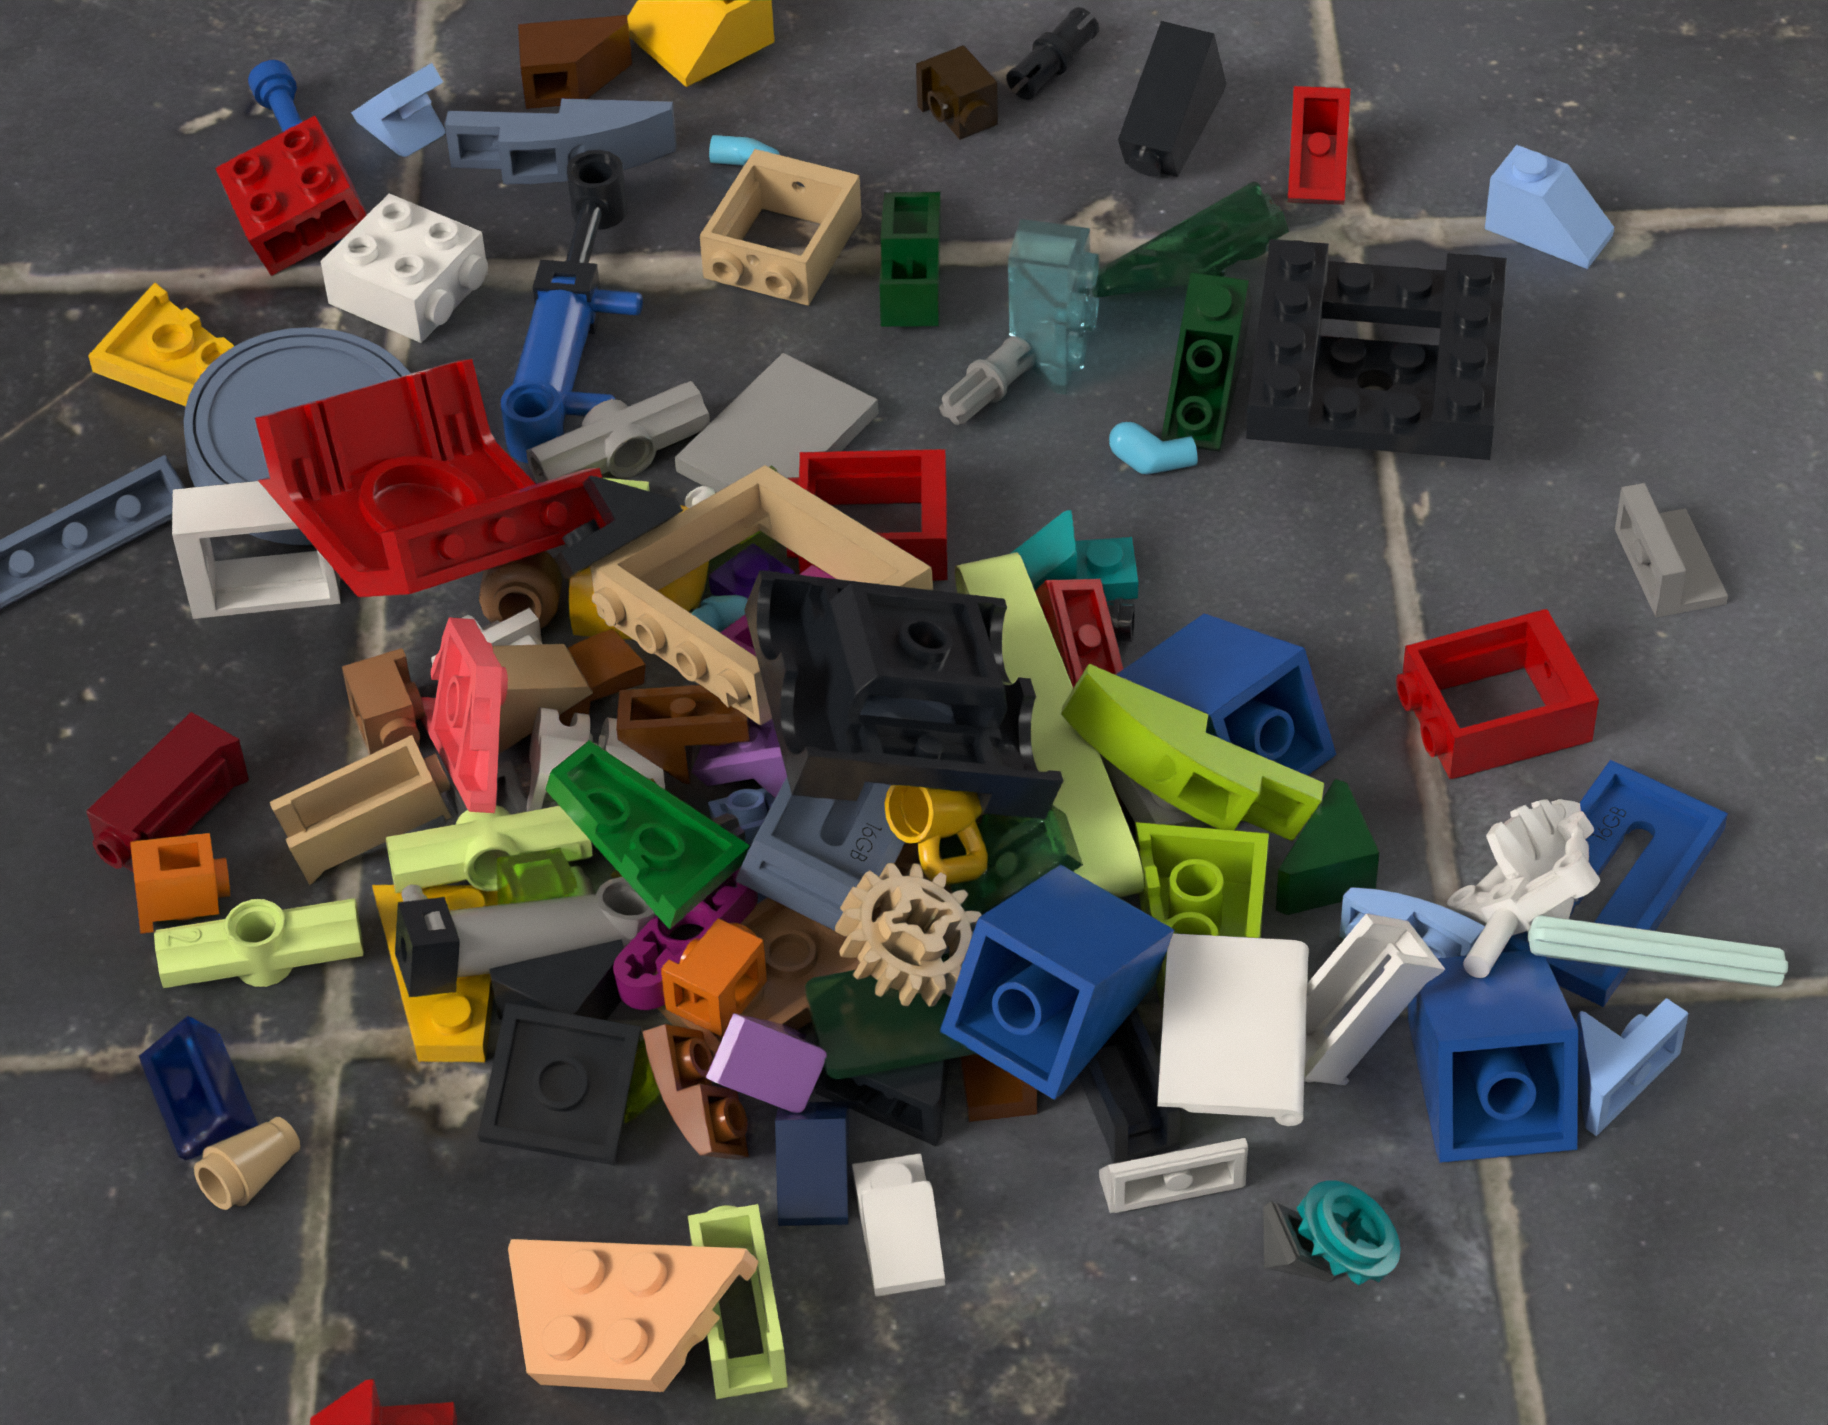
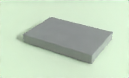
M782 353L675 457L676 472L703 486L713 488L715 492H719L764 465L787 479L788 477H799V452L842 451L879 414L878 399Z

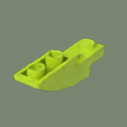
M1088 664L1062 706L1061 715L1110 763L1167 803L1217 829L1235 830L1239 822L1243 820L1293 841L1322 801L1323 782L1206 733L1208 714L1091 664Z

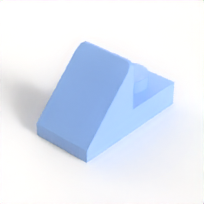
M431 63L390 86L351 113L357 123L399 156L407 157L445 134V128L432 108V101L427 94L442 84L443 80Z
M1666 998L1647 1017L1643 1014L1634 1017L1626 1026L1621 1036L1586 1012L1580 1011L1578 1013L1576 1023L1578 1027V1088L1585 1129L1597 1136L1681 1054L1689 1014L1687 1011Z

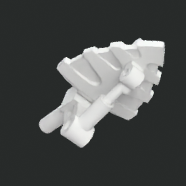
M1547 799L1531 803L1533 809L1530 810L1526 805H1523L1510 812L1512 818L1508 819L1505 823L1499 822L1494 824L1487 833V840L1498 864L1476 886L1468 885L1459 889L1447 901V905L1451 910L1485 926L1463 962L1465 970L1471 976L1476 978L1486 977L1511 936L1529 931L1535 917L1543 915L1569 919L1574 902H1577L1578 898L1590 893L1599 884L1600 878L1589 863V845L1585 840L1594 832V827L1584 812L1581 811L1580 803L1558 799L1552 801L1551 804Z

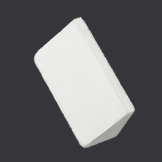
M1241 1138L1107 1165L1099 1169V1178L1110 1213H1118L1243 1188V1186H1246L1248 1145L1246 1139Z

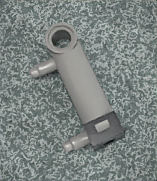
M579 866L569 867L564 872L565 890L568 897L449 910L445 897L428 899L423 894L420 886L411 884L402 890L403 902H398L395 955L409 997L456 992L458 977L490 974V968L622 939L625 948L656 914L637 893L627 886L623 877L606 881L595 894L590 879L585 876L583 869Z

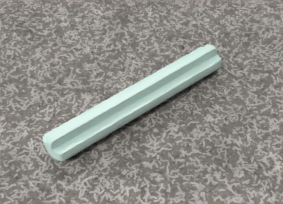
M1543 915L1533 919L1527 936L1530 951L1536 956L1776 988L1782 985L1784 975L1788 971V961L1785 960L1784 951L1776 947Z

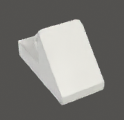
M921 1153L852 1164L853 1183L875 1297L945 1286L931 1182L926 1181Z

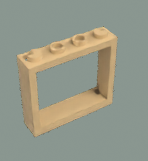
M766 465L590 565L594 587L592 602L596 604L598 616L606 621V625L616 627L635 640L644 651L656 654L678 669L684 678L697 682L719 697L727 707L732 706L760 726L771 720L772 716L757 657L659 593V589L761 531L836 579L933 590L930 566Z

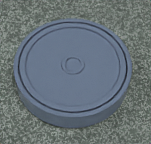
M324 328L277 330L253 337L232 347L214 360L200 375L186 403L184 436L187 464L194 486L204 487L254 482L270 477L255 417L411 373L396 357L379 345L359 336L338 330ZM299 528L249 534L276 543L313 545Z

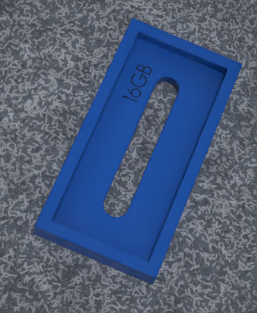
M1610 760L1580 801L1581 811L1584 812L1594 827V832L1585 839L1589 845L1590 865L1599 877L1624 841V836L1632 830H1646L1651 833L1653 838L1594 923L1656 931L1725 830L1728 813ZM1585 895L1578 898L1577 902H1574L1569 918L1573 914L1575 906L1580 904ZM1528 931L1511 936L1502 952L1530 950L1529 942H1527ZM1546 957L1560 987L1602 1007L1606 1005L1630 969Z

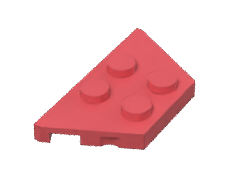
M449 617L442 636L440 650L436 654L430 671L432 680H439L436 698H421L425 711V716L421 721L468 811L495 813L500 706L504 704L507 695V670L499 663L493 652L492 644L487 642L474 619Z

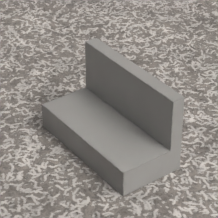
M1645 483L1621 487L1615 531L1655 618L1726 605L1728 600L1727 592L1686 508L1659 513Z

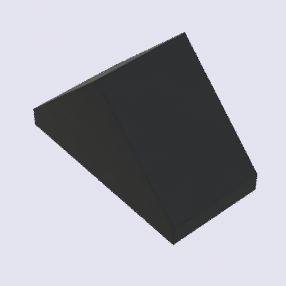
M622 939L490 968L499 1020L502 1021L506 1003L607 1020L622 1001L613 970L616 957L624 949Z

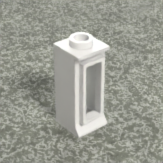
M1366 913L1308 982L1305 1082H1322L1346 1086L1349 1082L1347 1075L1424 985L1444 972L1445 968L1409 921Z

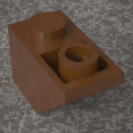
M627 15L518 24L520 69L526 109L560 106L562 99H588L632 65Z

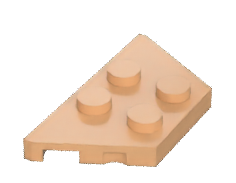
M511 1239L508 1252L526 1372L540 1385L664 1392L685 1365V1359L690 1349L703 1341L720 1319L712 1309L738 1276L748 1282L756 1271L758 1260L746 1248Z

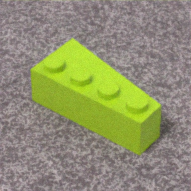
M1135 822V845L1139 853L1144 877L1143 892L1139 893L1142 911L1173 928V934L1261 938L1269 833ZM1167 952L1156 979L1162 1018Z

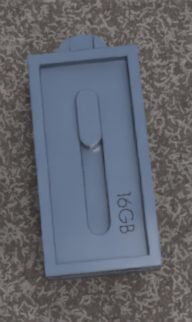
M868 695L861 711L862 715L956 724L951 705L945 702ZM786 777L752 842L735 881L835 931V925L843 914L840 907L851 888L857 887L863 875L869 870L880 876L888 863H895L905 843L898 839L891 831L885 815L886 793L891 785L865 782L857 801L792 795L788 778Z

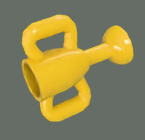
M891 785L889 787L884 804L889 827L898 839L906 843H918L921 868L929 881L932 882L934 877L941 872L946 875L945 886L974 881L986 871L988 853L975 821L982 812L976 792ZM998 815L1001 820L1009 824H1028L1035 819ZM957 834L966 849L967 855L941 859L939 856L940 839Z

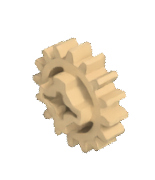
M888 863L880 876L870 870L866 872L857 887L851 888L840 909L843 911V914L835 925V932L847 938L841 946L839 953L841 957L858 958L860 964L853 976L857 980L866 978L869 975L877 979L875 994L879 997L886 994L889 988H893L899 991L901 1005L909 1006L915 995L920 993L929 1007L935 1006L943 993L952 997L977 920L982 915L977 911H964L961 905L968 896L964 889L955 891L952 894L944 889L946 884L945 874L940 872L931 882L923 879V871L920 864L914 863L907 875L902 876L894 863ZM880 907V915L876 922H872V911ZM947 946H949V959L943 962L941 956L947 949Z

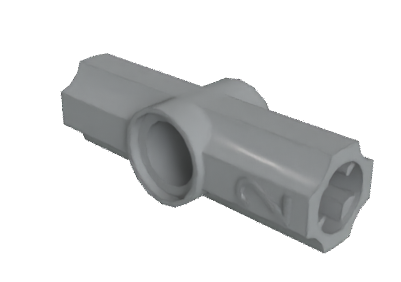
M692 381L680 384L629 407L621 400H607L596 405L586 414L582 427L526 450L528 465L535 477L536 484L591 468H600L601 475L610 471L617 478L633 477L644 471L651 464L657 450L705 429L710 424L709 412L703 402L700 391Z

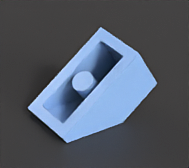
M1516 145L1490 177L1485 229L1586 269L1591 266L1613 236L1614 226L1571 167L1564 162Z

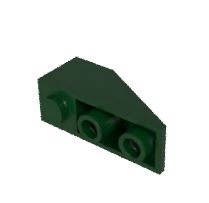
M1190 272L1161 435L1162 441L1192 436L1196 449L1220 452L1243 359L1252 307L1249 280Z

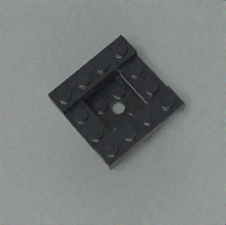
M1270 239L1248 400L1246 439L1490 460L1495 421L1507 258L1447 253L1446 270H1433L1416 267L1328 261V243ZM1322 319L1440 328L1439 345L1321 336ZM1368 386H1377V387H1381V388H1383V389H1385V390H1387V391H1384V390L1363 389V388L1368 387Z
M760 570L744 610L791 794L813 798L857 801L865 782L977 793L983 813L1046 819L1064 780L1061 771L1048 770L1047 772H1039L1033 758L1031 719L1036 694L1030 678L1018 677L1016 682L1012 684L1005 671L1002 655V630L1007 609L1005 599ZM868 695L950 703L956 724L862 715L861 711Z

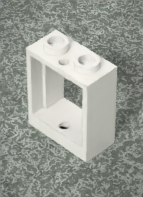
M259 481L173 490L172 536L193 619L341 604V577L318 550L215 561L210 537L298 529L296 524Z

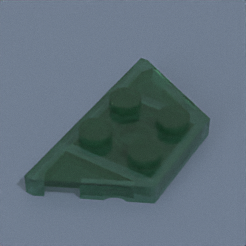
M1251 182L1089 274L1087 279L1093 296L1100 298L1187 285L1190 272L1225 277L1227 274L1226 268L1240 260L1254 259L1267 253L1270 239H1278L1288 233L1289 229L1282 209L1273 203L1268 193H1262L1258 182Z

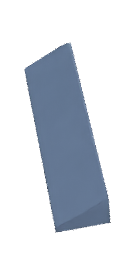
M166 455L1 539L0 610L171 521L173 490L185 489V486Z

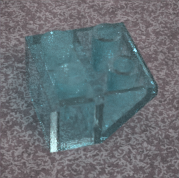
M1020 219L1008 258L1009 337L1016 336L1024 339L1032 349L1026 352L1022 358L1024 359L1029 354H1035V364L1032 369L1054 393L1066 394L1073 371L1082 372L1087 352V337H1083L1084 331L1093 332L1096 326L1099 299L1089 295L1090 289L1095 288L1097 281L1099 254L1090 253V228Z

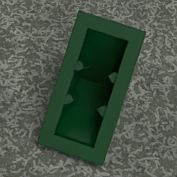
M1335 778L1279 867L1276 911L1290 915L1343 902V895L1350 888L1376 889L1380 852L1348 783Z

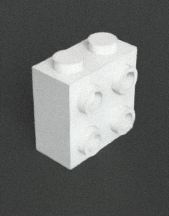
M388 194L320 261L328 304L420 343L438 325L444 324L449 319L452 311L472 290L478 289L488 275V262L485 256L481 231L392 194Z

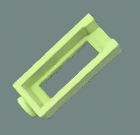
M758 1204L743 1207L719 1206L706 1213L688 1215L691 1246L746 1248L758 1260L756 1271L750 1279L763 1353L728 1359L718 1301L712 1310L720 1319L706 1336L716 1399L787 1388L784 1346Z

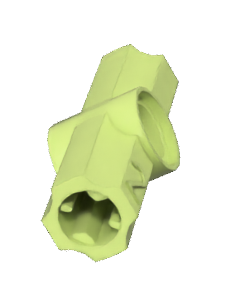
M496 805L495 813L469 812L467 810L461 814L456 825L386 837L388 857L396 893H401L406 886L411 884L418 885L423 889L467 880L476 889L499 891L514 884L523 873V870L582 860L593 856L591 841L560 806L511 815L505 808Z
M355 898L284 910L274 902L265 899H252L242 902L233 908L226 919L159 929L154 933L155 952L163 988L237 976L246 984L255 987H267L279 983L286 978L293 967L360 957L364 953Z

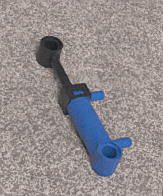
M589 150L578 154L570 160L567 166V179L572 217L576 222L567 258L566 261L540 260L532 287L535 307L513 385L505 390L501 397V412L507 450L519 462L528 463L526 450L565 434L563 424L566 415L586 416L593 407L601 402L611 399L616 400L611 394L572 392L587 334H595L600 313L638 316L642 312L643 297L639 292L600 290L598 265L589 263L598 230L616 226L624 220L627 214L623 163L618 156L608 151Z

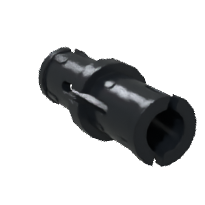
M1082 7L1072 9L1068 16L1052 32L1042 33L1032 45L1033 51L1007 73L1006 81L1011 90L1024 77L1028 78V82L1016 93L1018 97L1025 100L1032 99L1054 74L1064 73L1073 64V55L1088 41L1097 36L1099 24L1095 17L1081 30L1077 27L1090 14L1088 10Z

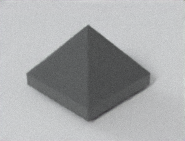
M1271 1201L1263 1207L1264 1268L1330 1282L1337 1277L1331 1273L1330 1263L1322 1256H1311L1314 1248L1313 1242L1298 1232L1303 1221L1300 1214L1279 1203Z

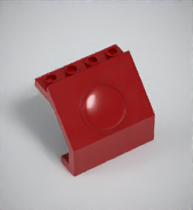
M472 359L454 361L255 417L270 476L258 480L259 483L357 597L413 594L565 545L562 540L563 536L592 519H595L600 529L606 526L583 486V482L589 476L602 478L600 468L584 469L535 484L496 442L488 425Z

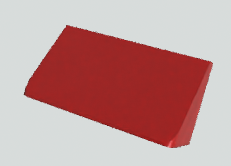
M1101 579L1046 580L1035 590L1073 688L1088 664L1115 675L1124 669Z

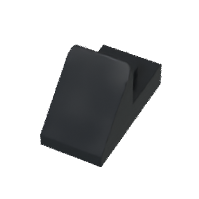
M589 476L583 482V486L606 526L600 529L595 519H592L562 537V540L567 549L561 551L554 560L565 579L568 580L590 567L596 561L675 517L683 509L677 499L600 477Z

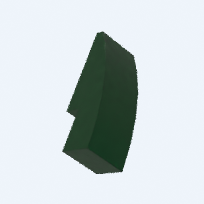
M884 192L880 238V327L939 326L941 192Z

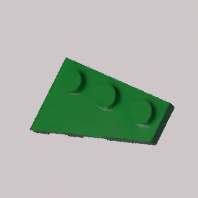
M590 740L550 772L545 790L669 930L738 870L747 856L749 844Z

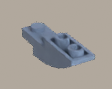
M562 99L559 113L448 111L445 122L451 168L501 169L503 184H539L568 181L567 166L570 160L578 154L589 150H604L615 154L623 163V170L673 153L676 151L677 145L673 102Z

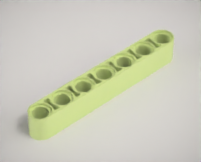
M1016 552L956 565L955 583L957 593L1005 599L1007 609L1002 630V655L1005 671L1012 684L1016 682L1018 677L1030 678L1036 694L1031 719L1033 758L1039 772H1047L1048 770L1061 771L1064 780L1046 819H1041L1058 864L1118 898L1143 892L1144 877L1139 853L1100 754L1061 715L1062 706L1073 690V686L1020 554Z

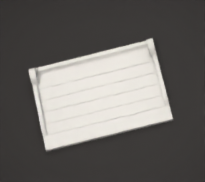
M1173 934L1167 949L1158 1106L1184 1108L1188 1112L1275 1117L1279 1124L1285 1126H1295L1302 1122L1309 948L1304 942L1283 939Z

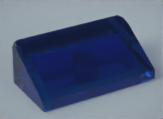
M186 1016L138 1056L179 1158L187 1161L203 1155L205 1148L258 1126V1122L224 1042L215 1029L190 1016Z

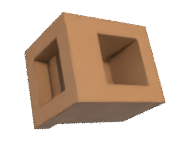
M403 648L342 666L350 709L369 755L413 735L417 746H420V732L415 720L422 719L425 716V711L415 682L410 680L407 658Z

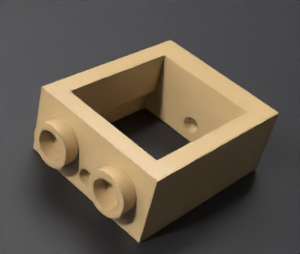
M754 149L700 234L703 278L809 306L862 218L860 176ZM796 181L802 183L805 187L799 186ZM762 209L820 224L802 255L743 241V238Z

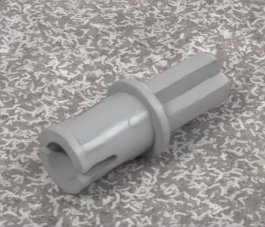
M1011 336L985 360L978 359L973 361L967 368L966 376L942 396L943 403L939 407L942 416L949 417L955 425H961L989 402L996 403L1001 401L1007 394V387L1034 366L1035 354H1029L1021 362L1018 361L1019 358L1032 349L1031 346L1024 339Z

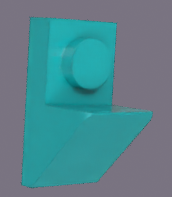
M1071 510L1061 513L1011 552L1020 554L1034 591L1046 580L1101 579L1106 601L1114 600L1115 597H1122L1123 600L1138 599L1139 582L1132 537L1075 541Z

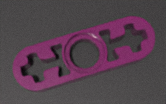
M741 867L670 930L655 915L619 953L614 961L613 970L619 996L626 1005L639 1010H650L665 1005L661 968L668 959L679 964L687 945L695 938L701 939L717 918L729 924H741L753 911L758 902V892L735 881ZM685 924H696L704 928L699 935L688 940H677L669 936L674 929Z

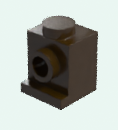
M964 45L916 63L917 107L922 112L931 110L935 119L940 123L944 122L959 140L998 125L997 81Z

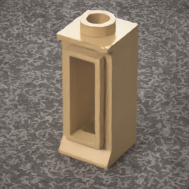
M413 735L270 802L273 812L288 837L285 839L309 885L314 883L325 870L385 843L386 837L404 834L442 815L445 820L452 818L441 796V793L450 789L451 784L436 753L423 758Z

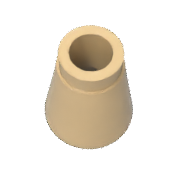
M275 1117L269 1122L262 1123L205 1148L203 1159L194 1166L196 1181L204 1195L218 1208L227 1210L233 1205L245 1206L289 1161L291 1156L300 1150V1140L293 1127L285 1119Z

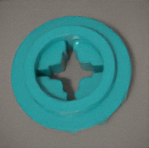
M1322 1181L1315 1184L1296 1207L1303 1219L1298 1232L1313 1242L1314 1248L1311 1256H1322L1330 1263L1333 1276L1346 1272L1350 1279L1359 1286L1370 1279L1380 1282L1397 1266L1401 1250L1399 1237L1392 1221L1374 1199L1357 1187L1341 1181ZM1344 1221L1347 1222L1345 1229L1348 1232L1347 1238L1344 1236V1228L1340 1226Z

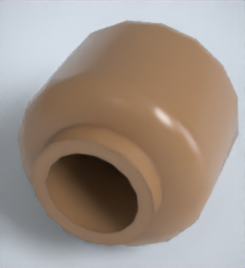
M543 551L484 570L479 592V602L483 615L490 623L496 620L502 622L530 608L539 619L540 629L550 623L558 610L562 586L560 569L549 552Z

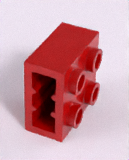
M315 115L215 168L249 243L271 276L344 238L368 215L336 149Z

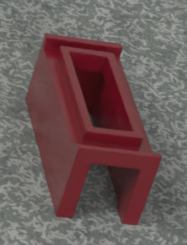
M190 712L86 810L94 836L92 844L100 858L113 868L120 869L125 867L133 872L130 842L184 836L233 787L247 783L249 777L239 738Z

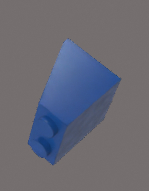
M1204 613L1116 674L1119 677L1127 678V680H1131L1133 683L1208 714L1206 733L1307 776L1337 755L1305 648Z
M1060 864L978 918L940 1032L1055 1100L1062 1095L1153 988L1174 929Z
M1530 950L1501 952L1491 971L1484 978H1476L1467 973L1463 965L1466 956L1437 958L1445 970L1427 982L1408 1004V1024L1439 1163L1577 1150L1578 1027L1546 957L1536 956Z

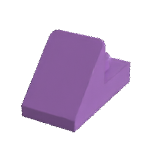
M750 719V741L734 742L723 746L702 745L691 772L707 786L755 779L776 798L787 774L773 719L761 726Z
M733 1013L706 1078L790 1112L802 1113L825 1064L827 1052L823 1048L804 1040L806 1034L785 1024Z

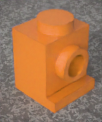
M210 833L130 842L140 934L154 932L153 922L189 920L200 916L219 914L218 898L231 897L227 859H213Z
M717 918L701 939L695 938L687 945L679 964L668 959L661 968L666 1010L723 1038L733 1013L741 1015L767 982L764 940L758 938L753 931L742 924H729Z

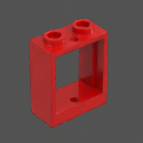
M946 449L799 452V477H788V479L829 505L921 503L922 532L876 534L930 566L932 581L948 580ZM787 548V558H799L800 574L810 566H815Z
M1548 609L1405 646L1403 673L1398 674L1396 677L1398 696L1406 711H1414L1420 722L1421 737L1430 757L1438 756L1449 779L1593 741L1599 698ZM1525 668L1545 704L1543 707L1459 728L1440 690Z

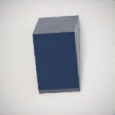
M848 1101L808 1102L802 1113H793L778 1107L775 1118L778 1226L848 1225Z

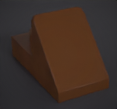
M701 685L619 690L616 731L620 742L680 782L690 784L692 745L708 744L711 746H723L734 742L750 741V718L735 707H727L719 697Z

